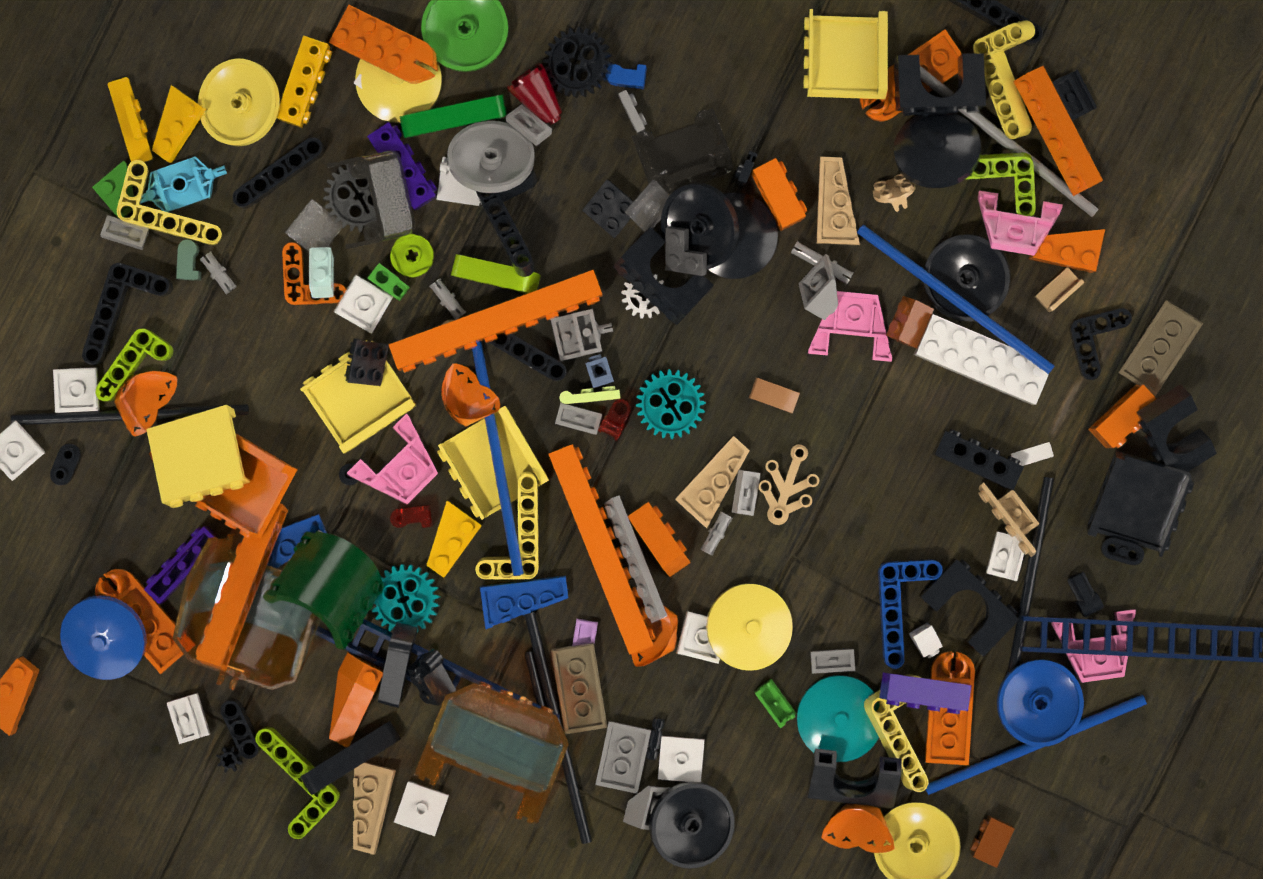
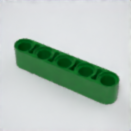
M497 95L400 116V122L404 138L506 117L507 112L503 95Z

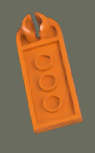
M348 5L329 41L331 45L411 84L422 83L435 77L429 70L415 64L416 61L422 62L433 70L438 71L436 53L428 43L351 5Z
M943 30L908 55H919L920 66L943 84L958 74V57L962 53L948 32ZM894 65L888 68L886 99H879L881 103L865 113L872 120L879 122L888 121L902 112L896 111ZM921 81L923 87L928 93L933 91L929 86H927L924 82ZM860 98V105L862 109H865L878 99Z
M114 569L99 578L95 588L96 596H109L123 601L142 620L147 637L144 656L160 674L194 646L164 609L144 590L145 587L131 572L125 569ZM106 578H110L117 586V590L112 587Z
M947 651L939 654L932 663L930 679L972 685L968 711L960 710V714L947 713V708L941 707L940 712L928 710L926 763L969 765L975 668L971 659L960 652H956L954 671H951V661L954 653Z

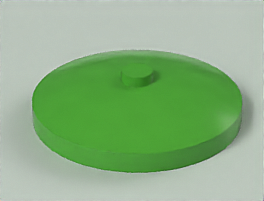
M431 0L423 14L421 31L423 41L434 49L438 63L451 70L471 72L488 66L500 55L508 37V21L503 6L498 0Z

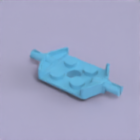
M192 157L150 172L148 190L143 194L140 204L152 201L162 211L169 212L207 198L210 199L214 179L227 174L226 168L223 165L212 170L197 157ZM181 178L185 181V187L178 191L174 188V182Z

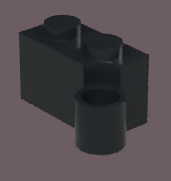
M435 649L424 653L407 670L410 674L411 682L417 686L422 701L426 704L439 706L456 689L442 665L444 662L442 655Z

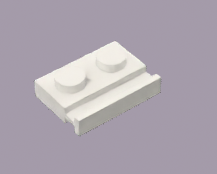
M996 531L986 569L987 574L1017 581L1024 553L1019 548L1018 544L1020 542L1015 536L1011 537L1009 534Z
M198 693L167 702L179 744L210 735Z

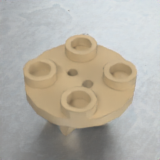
M902 174L894 176V179L876 182L873 185V196L877 202L891 203L894 210L898 212L900 204H902L904 209L907 208V197L916 188L914 183L910 182Z

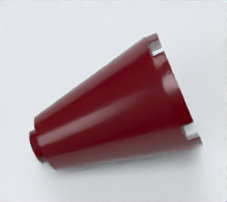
M542 63L535 65L536 69L533 71L529 69L511 82L512 85H508L507 89L545 124L549 122L552 125L561 119L559 115L562 113L545 67Z

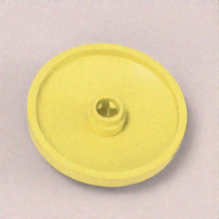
M231 59L216 66L205 78L199 92L198 104L206 109L201 117L204 128L216 140L232 146H245L260 140L273 126L279 111V91L274 78L263 66L246 59Z
M360 59L355 76L356 80L359 74L362 75V89L356 85L358 96L366 109L377 118L386 122L401 124L400 116L431 110L437 102L442 87V74L439 64L438 71H435L430 66L416 61L415 64L429 70L435 77L422 83L411 84Z
M741 584L723 592L711 606L706 623L707 637L715 654L726 664L741 670H759L776 662L786 651L792 636V618L784 600L773 590L757 584Z
M907 803L894 808L884 816L892 835L895 849L890 852L874 853L880 870L888 879H947L952 874L960 856V837L953 821L942 810L926 803ZM886 840V842H885V844H883V846H886L887 844H888V845H891V844Z

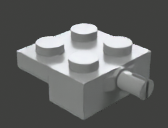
M593 309L551 319L560 361L602 352L601 334L613 332V328H608L612 327L611 323L598 325Z

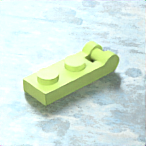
M615 386L602 387V392H594L593 388L581 389V394L572 395L570 392L564 391L560 394L559 398L564 404L620 399V390H615Z

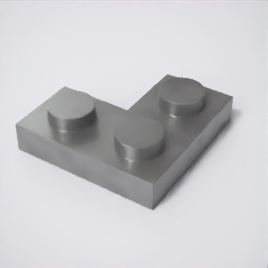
M667 227L665 270L703 276L707 274V253L689 250V229Z

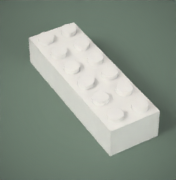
M934 314L931 315L918 348L914 352V355L1031 405H1036L1049 375L1012 347Z

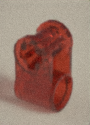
M625 399L614 401L598 432H604L614 437V440L617 441L630 413V403ZM617 403H624L627 406L625 414L620 415L616 413L615 405Z

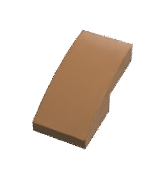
M756 378L749 398L793 413L800 393Z

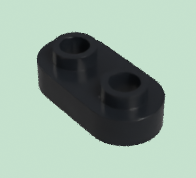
M65 444L59 449L50 471V478L55 484L66 485L73 479L81 459V450L78 446ZM68 450L72 452V457L70 459L66 457V452ZM60 470L64 472L62 479L57 475Z
M1110 537L1105 539L1100 547L1104 557L1125 564L1138 565L1144 558V551L1141 546ZM1110 544H1113L1115 547L1113 552L1108 551ZM1133 550L1135 552L1134 558L1128 556L1129 551Z

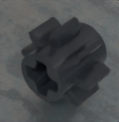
M225 746L222 748L224 754L216 755V757L220 758V763L217 766L222 765L225 768V773L229 768H232L235 772L237 771L236 764H243V761L239 760L240 752L235 751L236 746H233L231 750H228ZM231 754L232 759L235 761L229 764L228 759L225 757Z

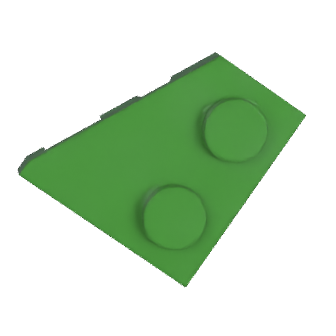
M122 161L92 187L117 217V207L128 169L126 161ZM133 186L127 189L129 197H134ZM124 207L121 211L122 217H127L133 212V209L131 207Z

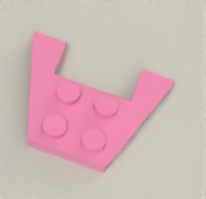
M979 191L978 202L992 249L1034 256L1060 215L1063 206L1062 204L1043 201L1041 218L996 211L997 193Z
M837 291L838 307L833 314H830L825 320H821L808 349V354L828 355L829 335L834 333L873 337L872 360L892 362L878 295Z
M406 414L393 426V429L408 444L377 475L361 459L347 474L372 488L408 504L438 472L424 448L410 417Z
M1134 609L1114 612L1115 621H1133L1136 612ZM1051 622L1062 643V623ZM1069 623L1068 649H1083V639L1075 640L1073 623ZM1116 625L1117 635H1111V651H1126L1127 626ZM1104 636L1090 638L1089 650H1104ZM1066 653L1079 681L1082 683L1125 676L1128 656Z

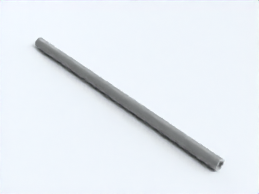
M920 66L922 82L942 98L954 94V92ZM958 109L1011 153H1028L979 112L967 113L966 109ZM1031 155L1034 171L1088 215L1091 217L1095 215L1098 211L1095 205L1080 193L1073 196L1065 181ZM1021 160L1023 163L1029 166L1030 163L1028 160Z

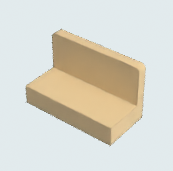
M1066 267L1037 293L1035 298L1048 312H1051L1075 292L1084 281L1082 279L1079 280Z

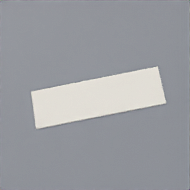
M1050 442L1011 453V457L1020 460L1019 465L1021 466L1054 456Z

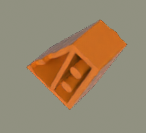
M1105 229L1047 235L1034 256L1029 255V259L1089 273L1096 272Z
M647 502L630 514L628 519L663 570L671 577L691 563L684 553L687 549L680 539L676 541L672 535L675 532L668 522L666 524L662 522L660 518L663 514L656 505L652 507Z
M23 656L17 658L0 679V729L9 736L17 732L19 721L24 713L25 705L39 673V669Z

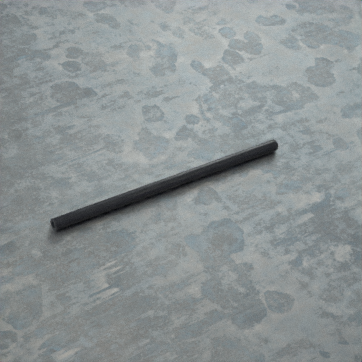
M248 404L228 405L234 409L236 416L249 415ZM220 406L158 409L156 419L184 418ZM118 410L11 415V424L16 420L20 425L123 421ZM150 414L144 417L145 420L150 417Z
M1043 478L1036 515L1039 525L1034 528L1031 542L1036 553L1032 557L1029 555L1017 617L1020 620L1016 623L1007 674L1020 665L1022 655L1020 647H1023L1028 621H1021V616L1029 617L1054 478Z
M531 612L524 616L547 708L560 715L535 612ZM560 715L557 723L551 721L581 843L586 844L592 842Z

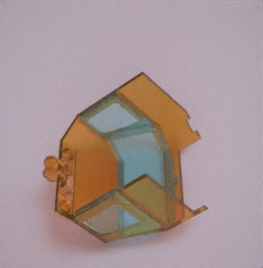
M236 533L228 534L227 538L218 539L217 537L208 538L187 575L173 640L189 662L220 672L217 685L221 686L224 683L226 675L233 677L229 684V689L232 690L237 686L239 679L269 690L297 682L310 654L321 619L309 610L294 603L280 600L271 604L263 599V594L271 588L270 584L273 579L278 578L282 570L268 565L226 671L202 664L196 659L197 647L204 640L205 627L211 622L213 607L220 599L221 586L224 582L226 583L229 576V566L232 562L234 563L237 556L231 553Z
M482 681L479 684L473 683L447 694L415 770V778L424 781L426 777L430 779L429 784L435 786L444 762L523 793L524 796L515 818L521 820L522 817L528 818V823L536 825L539 822L569 745L557 715L552 714L554 710L545 706H541L540 709L532 706L533 702L524 696H521L519 700L514 699L513 692L511 691L507 692L500 689V692L491 689L492 685Z

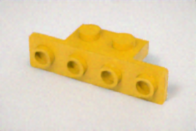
M125 77L109 82L108 88L131 162L134 160H141L143 162L152 160L153 156L146 136V132H148L144 119L141 120L139 113L141 106L138 99L134 97L129 78Z

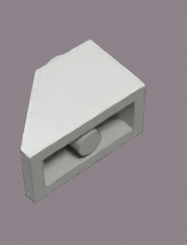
M928 623L908 633L923 657L928 656V658H931L940 652L939 648L943 647L935 630Z

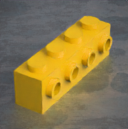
M303 35L276 119L303 128V125L308 123L311 112H309L310 105L315 103L318 92L315 91L318 83H322L325 71H322L324 64L329 63L332 55L330 46L327 43Z

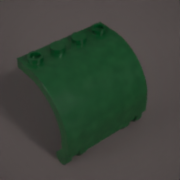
M319 531L315 533L305 532L301 537V542L297 543L294 548L295 553L279 577L273 579L270 584L271 588L265 591L263 599L271 604L280 600L290 602L309 610L329 628L336 648L345 650L348 643L352 641L358 627L362 625L368 611L372 609L378 595L382 593L384 584L376 565L354 544L328 533Z

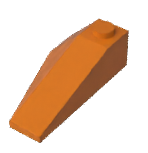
M347 652L338 670L329 739L345 747L350 746L382 681L384 669L350 652Z

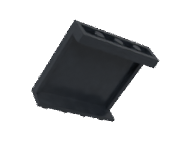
M1115 450L1087 523V534L1096 537L1097 533L1134 543L1156 550L1159 557H1162L1164 551L1169 550L1171 533L1177 530L1179 513H1183L1185 510L1186 495L1192 492L1194 482L1192 481L1191 474Z

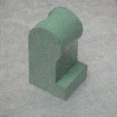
M183 240L178 245L176 279L201 281V272L196 271V257L200 250L198 244L192 240Z

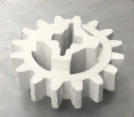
M624 283L628 289L621 292V294L626 295L622 303L628 302L629 305L625 309L630 310L632 308V316L640 313V319H643L644 314H647L649 318H652V312H655L657 315L660 314L656 306L647 310V305L650 301L648 299L642 301V297L635 295L641 292L632 290L633 285L631 283ZM630 298L637 299L640 303L639 308L633 305Z

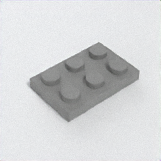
M609 721L595 785L638 794L651 730Z

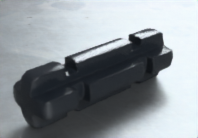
M654 718L652 722L653 729H651L649 738V749L646 752V758L649 760H656L658 756L657 749H659L662 737L661 729H663L665 722L661 718Z

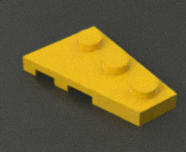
M172 85L152 148L153 152L169 163L173 162L206 111L204 107Z
M448 500L427 562V566L443 578H445L482 526Z

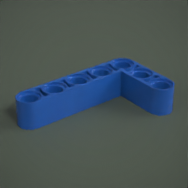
M935 560L885 562L878 568L883 660L890 668H900L904 663L900 582L938 579L943 569L941 564ZM935 564L937 572L934 575H928L926 572L927 566ZM908 565H913L916 569L915 574L911 577L905 575V568ZM888 566L894 569V574L891 578H885L883 575V570ZM893 588L895 590L894 598L886 599L884 595L886 589ZM895 610L897 613L896 618L893 621H888L886 619L887 611ZM891 631H896L898 634L895 642H888L887 635ZM894 652L898 653V662L895 664L889 663V655Z

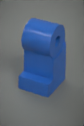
M616 64L607 68L611 74H605L611 85L644 89L646 65L638 64L637 70L623 69Z

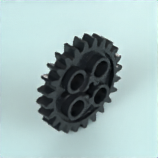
M577 27L576 33L574 29L569 28V34L561 31L562 38L554 36L555 45L552 43L548 44L552 48L551 51H545V54L549 55V59L543 60L544 63L549 65L545 70L550 73L548 75L549 80H553L551 83L552 87H558L557 91L559 93L564 92L568 97L572 94L573 97L578 98L579 93L583 97H587V91L595 94L594 87L601 89L602 87L599 82H607L604 74H611L606 69L607 66L613 65V63L607 61L612 54L605 52L609 49V46L603 44L604 38H598V33L595 31L591 34V30L588 28L583 32L581 27ZM572 44H574V45H575V50H574V52L571 53V54H568V48H569V46L572 45ZM594 50V57L588 60V53ZM575 61H581L580 64L575 65ZM568 65L567 73L562 75V67ZM587 71V78L581 81V74Z

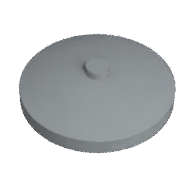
M500 121L478 122L465 127L454 136L448 147V166L453 177L460 184L471 190L483 193L503 192L520 185L530 175L534 166V147L530 140L508 123Z

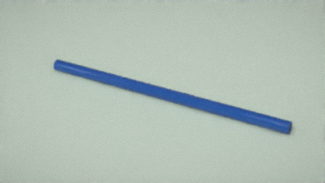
M864 224L857 232L860 236L1041 370L1049 374L1055 367Z
M480 341L477 342L476 347L472 348L477 379L480 385L490 389L482 342ZM483 393L485 400L490 399V397H487L486 394ZM495 413L485 417L512 572L513 576L523 575L524 572Z
M1137 696L1080 720L1077 728L1070 736L1146 705L1144 696ZM1024 743L930 782L925 790L930 795L1043 747Z

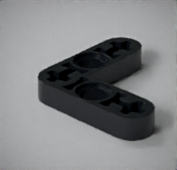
M1116 309L1077 319L1070 324L1069 332L1080 374L1084 379H1097L1101 373L1093 335L1127 327L1132 321V315L1127 309ZM1119 312L1122 315H1126L1127 319L1124 320V324L1121 321L1113 322L1114 327L1111 328L1109 314H1111V319L1118 317ZM1099 317L1104 318L1106 321V327L1103 330H1099L1095 326V320ZM1077 323H1080V326H1085L1082 335L1083 337L1088 336V340H1082L1077 343L1076 339L1081 338L1080 333L1074 331ZM1082 344L1090 346L1091 352L1089 355L1083 356L1080 354L1079 348ZM1093 357L1094 361H1089L1090 366L1096 369L1092 377L1090 374L1085 373V370L1088 369L1087 362L1082 364V359Z

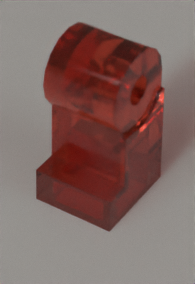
M430 505L400 508L394 510L390 515L391 524L397 528L407 526L409 523L421 522L422 528L433 526Z

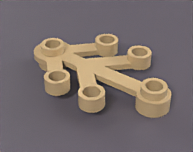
M800 444L793 446L790 451L792 462L785 482L778 470L779 465L775 460H769L765 465L766 470L770 472L780 492L778 502L771 492L772 486L769 481L763 480L758 486L770 506L767 512L768 519L775 525L785 523L789 513L802 507H809L812 504L811 496L804 494L798 501L786 505L789 496L808 487H816L819 484V477L815 474H810L805 480L793 485L801 461H804L808 456L807 448ZM797 449L803 450L802 457L796 456L795 452ZM770 462L776 464V468L773 471L768 469ZM812 476L817 479L814 485L809 483V478ZM762 483H768L769 489L767 491L761 489ZM808 497L810 500L809 504L803 505L802 498ZM776 510H780L782 512L781 518H776L774 516V512Z

